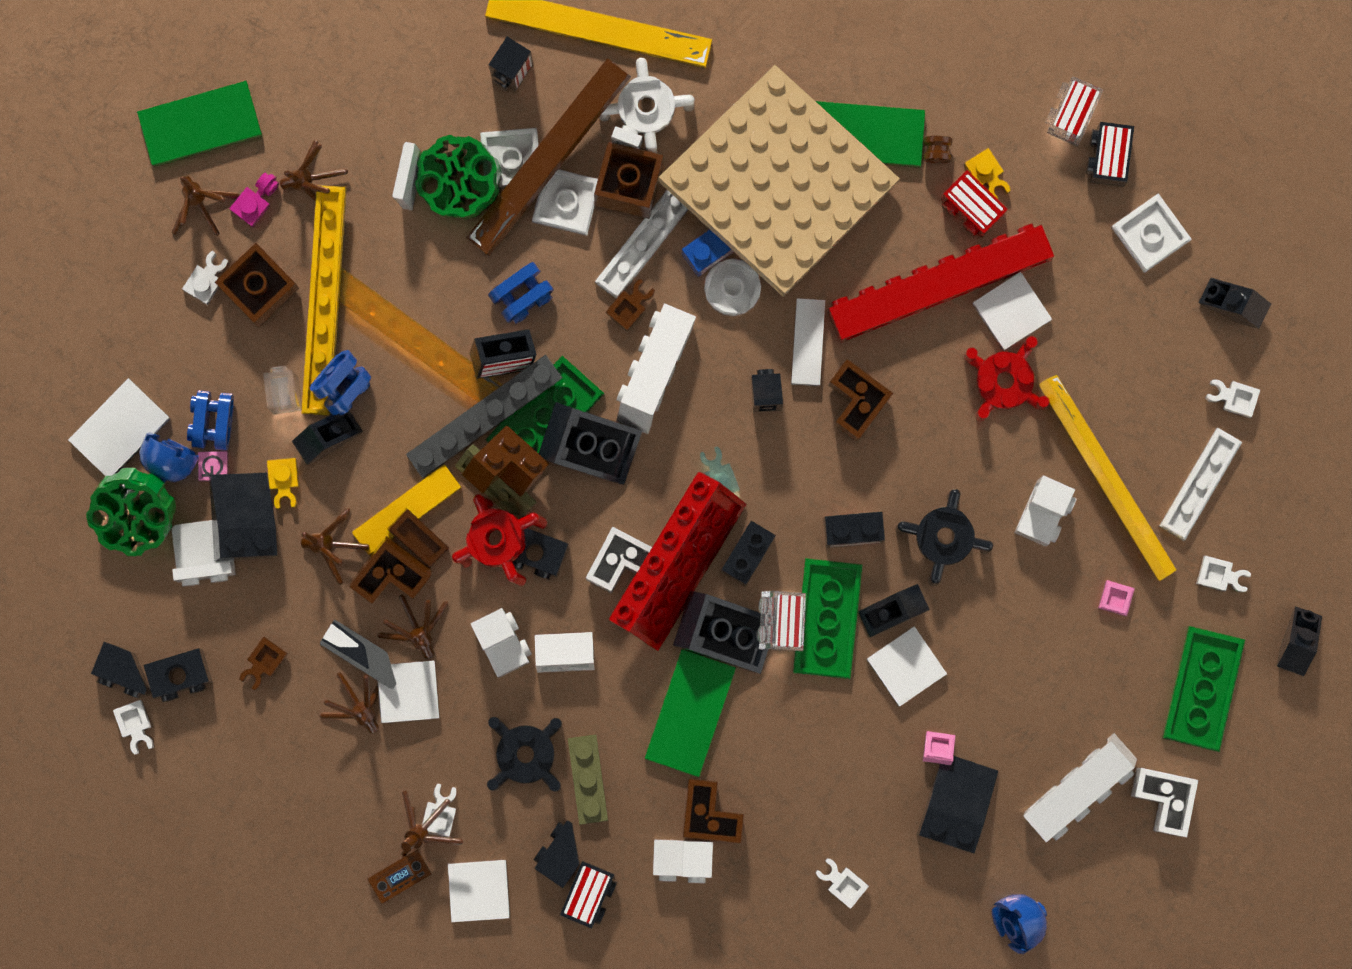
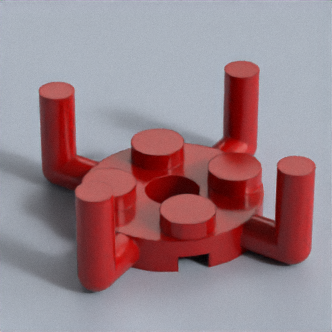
M1028 337L1017 354L1001 351L984 360L978 356L977 350L973 347L965 352L964 360L978 369L977 388L981 398L984 400L975 415L978 421H985L993 408L1011 409L1020 406L1026 401L1041 411L1049 405L1050 401L1047 396L1039 397L1032 392L1034 372L1026 361L1038 343L1036 337ZM1002 373L1009 374L1013 379V385L1007 389L1001 388L997 383L998 375Z
M476 494L473 497V502L478 515L472 520L469 534L467 533V546L454 552L452 560L467 568L471 566L472 559L470 557L473 556L474 559L488 567H502L508 581L518 586H524L526 584V577L518 573L513 565V561L525 549L524 529L532 525L544 529L547 526V520L537 513H530L518 519L505 510L492 508L493 502L481 494ZM500 530L502 534L500 543L491 545L489 542L490 534L493 531Z

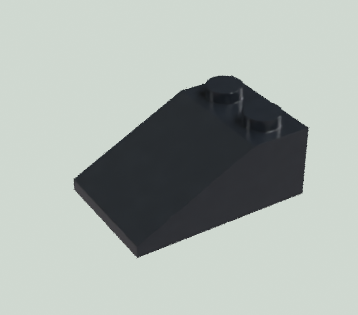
M556 402L538 454L552 463L624 485L642 431Z
M267 472L209 475L214 561L271 559L277 556L276 525Z
M690 591L673 646L759 674L762 672L769 646H762V613L705 593Z
M953 756L952 765L939 764L917 835L975 854L998 770Z

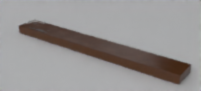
M607 58L466 238L486 255L490 256L631 76Z

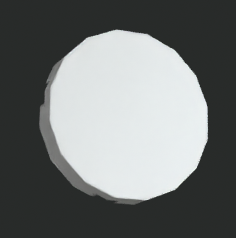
M731 258L721 261L713 266L706 276L704 287L706 299L713 309L723 315L737 316L745 314L755 306L760 297L761 282L759 275L743 260Z

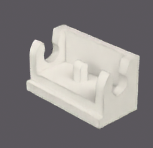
M593 633L535 635L537 673L595 670Z

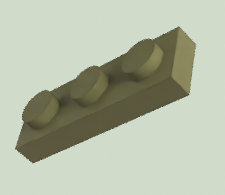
M474 444L471 445L455 467L463 473L472 458L480 450ZM500 478L484 492L502 510L513 514L518 519L526 516L536 503L527 493L520 497Z
M597 735L568 738L579 825L608 821Z

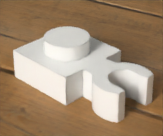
M623 125L622 128L615 126L611 136L612 143L640 149L642 144V136L638 135V130Z
M214 251L207 255V266L205 269L197 265L182 288L183 291L206 305L210 303L219 288L215 284V281L218 279L216 276L218 273L224 272L229 265L227 259H224L219 266L213 265V259L217 255Z
M1220 380L1210 381V385L1216 386L1219 389V394L1217 396L1207 394L1205 397L1207 401H1225L1223 410L1248 418L1252 417L1260 393L1259 389L1234 381L1231 382L1230 388H1226L1225 384Z
M1203 556L1196 584L1220 591H1226L1227 585L1230 584L1235 591L1246 592L1247 587L1240 586L1238 578L1240 576L1249 578L1251 573L1247 570L1232 572L1233 563Z
M142 700L113 710L122 737L125 738L130 735L132 737L130 749L133 754H139L137 744L141 740L147 743L148 749L154 748L153 740L145 735L144 730L151 728V724Z
M441 784L436 785L433 793L436 804L427 803L422 825L445 799H449L450 803L454 800L456 788L452 787L450 795L443 797L440 794ZM447 806L427 828L429 834L449 837L456 809Z
M827 858L825 861L832 869L830 874L824 875L819 870L815 873L824 881L830 880L833 884L828 890L851 909L869 886L847 867L842 873H839L836 863Z

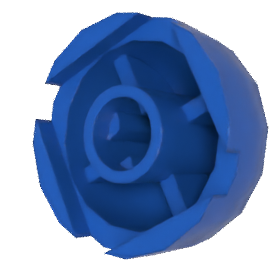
M146 433L139 452L140 462L146 471L156 475L165 483L166 481L178 482L184 480L191 474L200 457L195 455L196 452L171 439L160 442L158 441L160 435Z
M1012 894L994 903L996 907L991 912L993 922L1001 937H1004L1006 933L1011 941L1008 946L1018 954H1025L1043 940L1047 930V912L1040 902H1036L1025 894Z

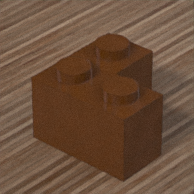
M848 359L828 385L850 402L834 426L858 442L893 395V392Z
M506 426L472 458L461 475L482 494L500 478L521 497L538 481L549 466V463L511 428Z
M386 536L353 577L349 587L371 604L374 603L389 582L414 599L431 577L432 570Z
M689 779L683 837L741 843L744 814L715 811L718 782Z

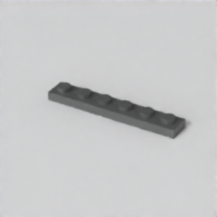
M544 355L406 454L421 477H426L562 380L563 377L549 357Z

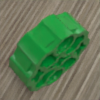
M443 136L438 138L436 143L428 150L423 151L418 159V176L415 181L418 194L424 198L431 210L446 218L472 219L480 216L481 212L493 204L499 195V177L502 172L498 159L493 157L486 148V145L470 136ZM449 144L457 147L452 151L453 156L445 153L448 150ZM437 158L445 162L448 172L445 171L443 164L436 162ZM485 161H489L492 165L491 172L486 176H481L479 173L480 165ZM457 170L464 174V177L460 178V184L453 181V178L457 177ZM431 179H436L438 182L437 190L434 193L428 194L425 187L426 183ZM470 182L472 185V189L481 193L480 196H477L472 193L469 185ZM451 187L454 189V193H455V197H454V198H453V194H452V191H451ZM465 198L475 201L469 205V211L459 208L465 204Z
M121 468L118 473L105 476L90 497V507L86 513L88 526L95 531L98 536V542L108 550H117L127 556H141L144 551L158 548L172 528L171 523L176 512L175 499L167 492L165 482L154 474H145L136 468ZM155 508L161 509L164 514L157 512ZM99 510L106 512L108 516L102 515Z

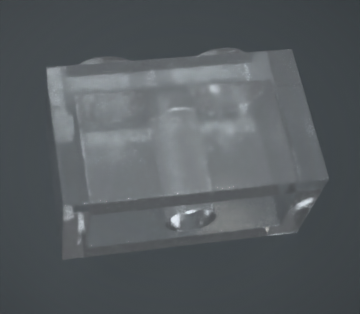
M287 366L270 368V373H263L267 408L273 414L302 410L299 377L293 370H288Z

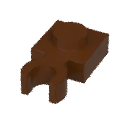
M642 279L635 282L631 295L623 291L606 311V314L627 332L646 311V308L641 303L650 300L655 293L653 288L647 294L639 292V287L644 283Z
M263 637L247 659V661L253 664L252 668L244 670L239 680L244 682L247 676L253 675L256 681L252 689H259L263 681L262 675L266 673L272 677L288 653L266 637Z

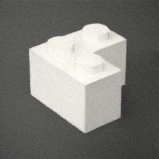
M1043 475L1037 480L1014 533L1045 547L1049 545L1050 541L1055 543L1062 529L1061 526H1058L1060 518L1071 513L1077 498L1072 497L1075 489Z
M612 527L586 576V580L612 593L624 569L626 568L637 573L652 547Z
M501 608L470 623L498 678L530 663L527 657L532 655L525 639L519 641L515 630H518L519 627L511 612L505 613Z
M1136 768L1131 797L1159 802L1153 831L1187 837L1198 780L1144 768Z
M654 840L653 875H659V881H676V876L688 877V883H706V878H712L713 842Z

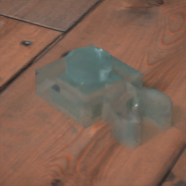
M718 446L714 447L716 458L712 461L706 459L704 452L700 453L701 462L710 469V471L703 474L717 480L733 493L740 491L730 463L723 466L720 463L722 452Z

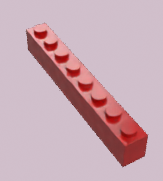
M1033 223L1017 229L1018 234L1009 238L1007 234L1000 235L991 239L992 244L981 248L980 244L964 250L965 255L955 258L954 255L946 256L938 260L939 265L928 269L927 265L912 270V276L902 279L899 275L886 280V286L875 290L874 286H870L859 291V296L849 300L848 296L833 301V307L828 309V314L840 343L1004 280L1019 272H1024L1052 261L1054 253L1043 226L1034 227Z

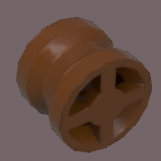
M937 135L924 137V144L927 146V149L923 155V161L938 164L951 162L952 155L949 153V147L952 145L951 137Z

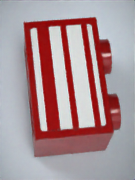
M968 170L943 193L941 198L944 201L943 207L952 216L957 214L964 220L963 226L973 236L978 234L981 238L1008 211Z

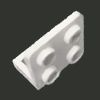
M212 520L173 526L172 537L176 569H172L174 581L182 582L184 587L199 585V580L210 579L211 583L228 581V576L236 575L234 560L214 561Z

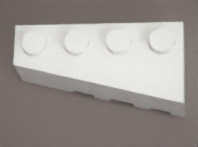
M665 303L661 312L655 311L649 327L653 328L650 337L646 335L643 337L638 350L642 352L639 362L633 360L627 376L632 378L628 386L622 385L618 394L617 401L621 403L617 422L641 430L643 433H649L654 412H658L665 393V387L671 381L676 368L675 364L680 360L693 329L696 316Z
M1115 733L1107 739L1108 743L1102 749H1095L1082 762L1083 765L1081 767L1071 770L1060 781L1061 784L1053 786L1025 811L1024 818L1045 842L1049 841L1052 837L1055 841L1062 837L1069 830L1066 827L1067 824L1073 819L1077 822L1082 820L1090 812L1088 807L1097 800L1099 804L1112 794L1110 790L1112 786L1117 782L1123 785L1135 774L1132 769L1135 768L1137 758Z

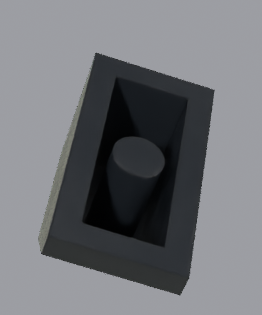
M774 369L757 370V375L751 376L753 412L782 411L783 394L780 373L774 374Z
M349 410L343 415H331L309 425L292 440V443L308 465L329 455L360 435L363 430Z
M916 584L858 611L869 637H873L930 609L919 585Z

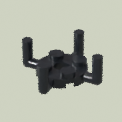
M952 489L947 494L948 501L946 507L929 512L919 524L900 521L896 526L898 534L908 533L916 535L920 553L933 563L932 572L928 578V583L931 586H936L941 582L946 565L960 562L972 549H977L981 553L987 554L994 547L991 541L976 538L969 519L963 512L957 510L961 496L958 489ZM947 528L952 531L954 538L950 544L945 545L939 542L937 534L940 529Z
M492 717L489 719V726L501 737L496 752L497 762L501 771L487 782L488 789L492 791L498 790L508 779L518 783H533L542 779L551 791H559L561 783L550 772L554 762V747L550 738L562 728V721L558 718H553L543 730L526 725L510 730L499 718ZM523 746L531 747L534 752V757L529 763H522L517 757L518 750Z

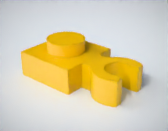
M989 148L964 163L965 168L983 186L986 184L989 188L988 190L997 199L998 197L994 193V189L997 187L1002 188L1006 194L1010 193L1008 183L998 178L1004 171Z
M297 459L268 460L270 490L278 489V494L274 498L276 509H281V500L284 497L290 498L291 507L296 508L297 499L291 493V488L299 487Z

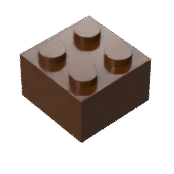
M608 142L594 192V206L650 219L659 186L658 178L662 174L664 167V155Z
M257 243L215 281V284L258 328L299 289L297 284Z

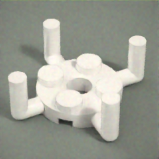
M638 58L636 60L637 78L632 79L623 88L619 95L618 103H610L599 119L607 121L610 115L619 114L626 126L638 130L639 134H644L646 151L657 153L655 133L669 125L676 107H683L688 112L692 111L695 99L692 95L674 96L671 89L665 83L649 76L646 59ZM643 98H650L653 100L655 107L650 112H642L638 107L639 101Z

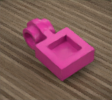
M265 172L255 184L259 188L258 191L255 193L246 187L229 209L253 228L270 207V204L263 199V196L265 194L271 196L279 186V182L276 181L277 177L273 174L268 175Z

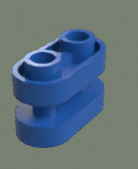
M534 262L524 266L488 294L494 305L502 301L507 308L501 314L508 323L512 321L515 324L520 323L530 315L529 309L536 304L540 308L553 298L551 293L554 289L548 280L539 284L535 279L541 271ZM526 284L530 291L518 300H515L512 294Z
M349 350L342 351L336 355L310 386V390L318 399L328 396L324 406L332 415L347 413L352 408V402L355 398L365 392L370 386L371 375L363 366L354 369L357 359Z
M198 390L196 396L192 395L190 412L194 413L193 424H189L187 429V441L192 442V447L205 448L207 440H212L216 450H228L234 410V394L221 393L219 401L211 400L210 391ZM210 412H217L215 429H209Z

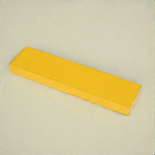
M444 464L355 529L352 534L360 544H368L370 546L368 550H365L370 556L386 536L390 539L395 538L387 528L406 508L420 519L462 487Z

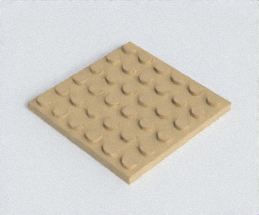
M774 65L659 176L658 182L784 297L899 182L900 178L782 70Z

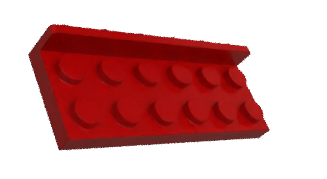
M698 472L609 620L651 648L659 651L685 608L690 591H695L747 504L717 480Z

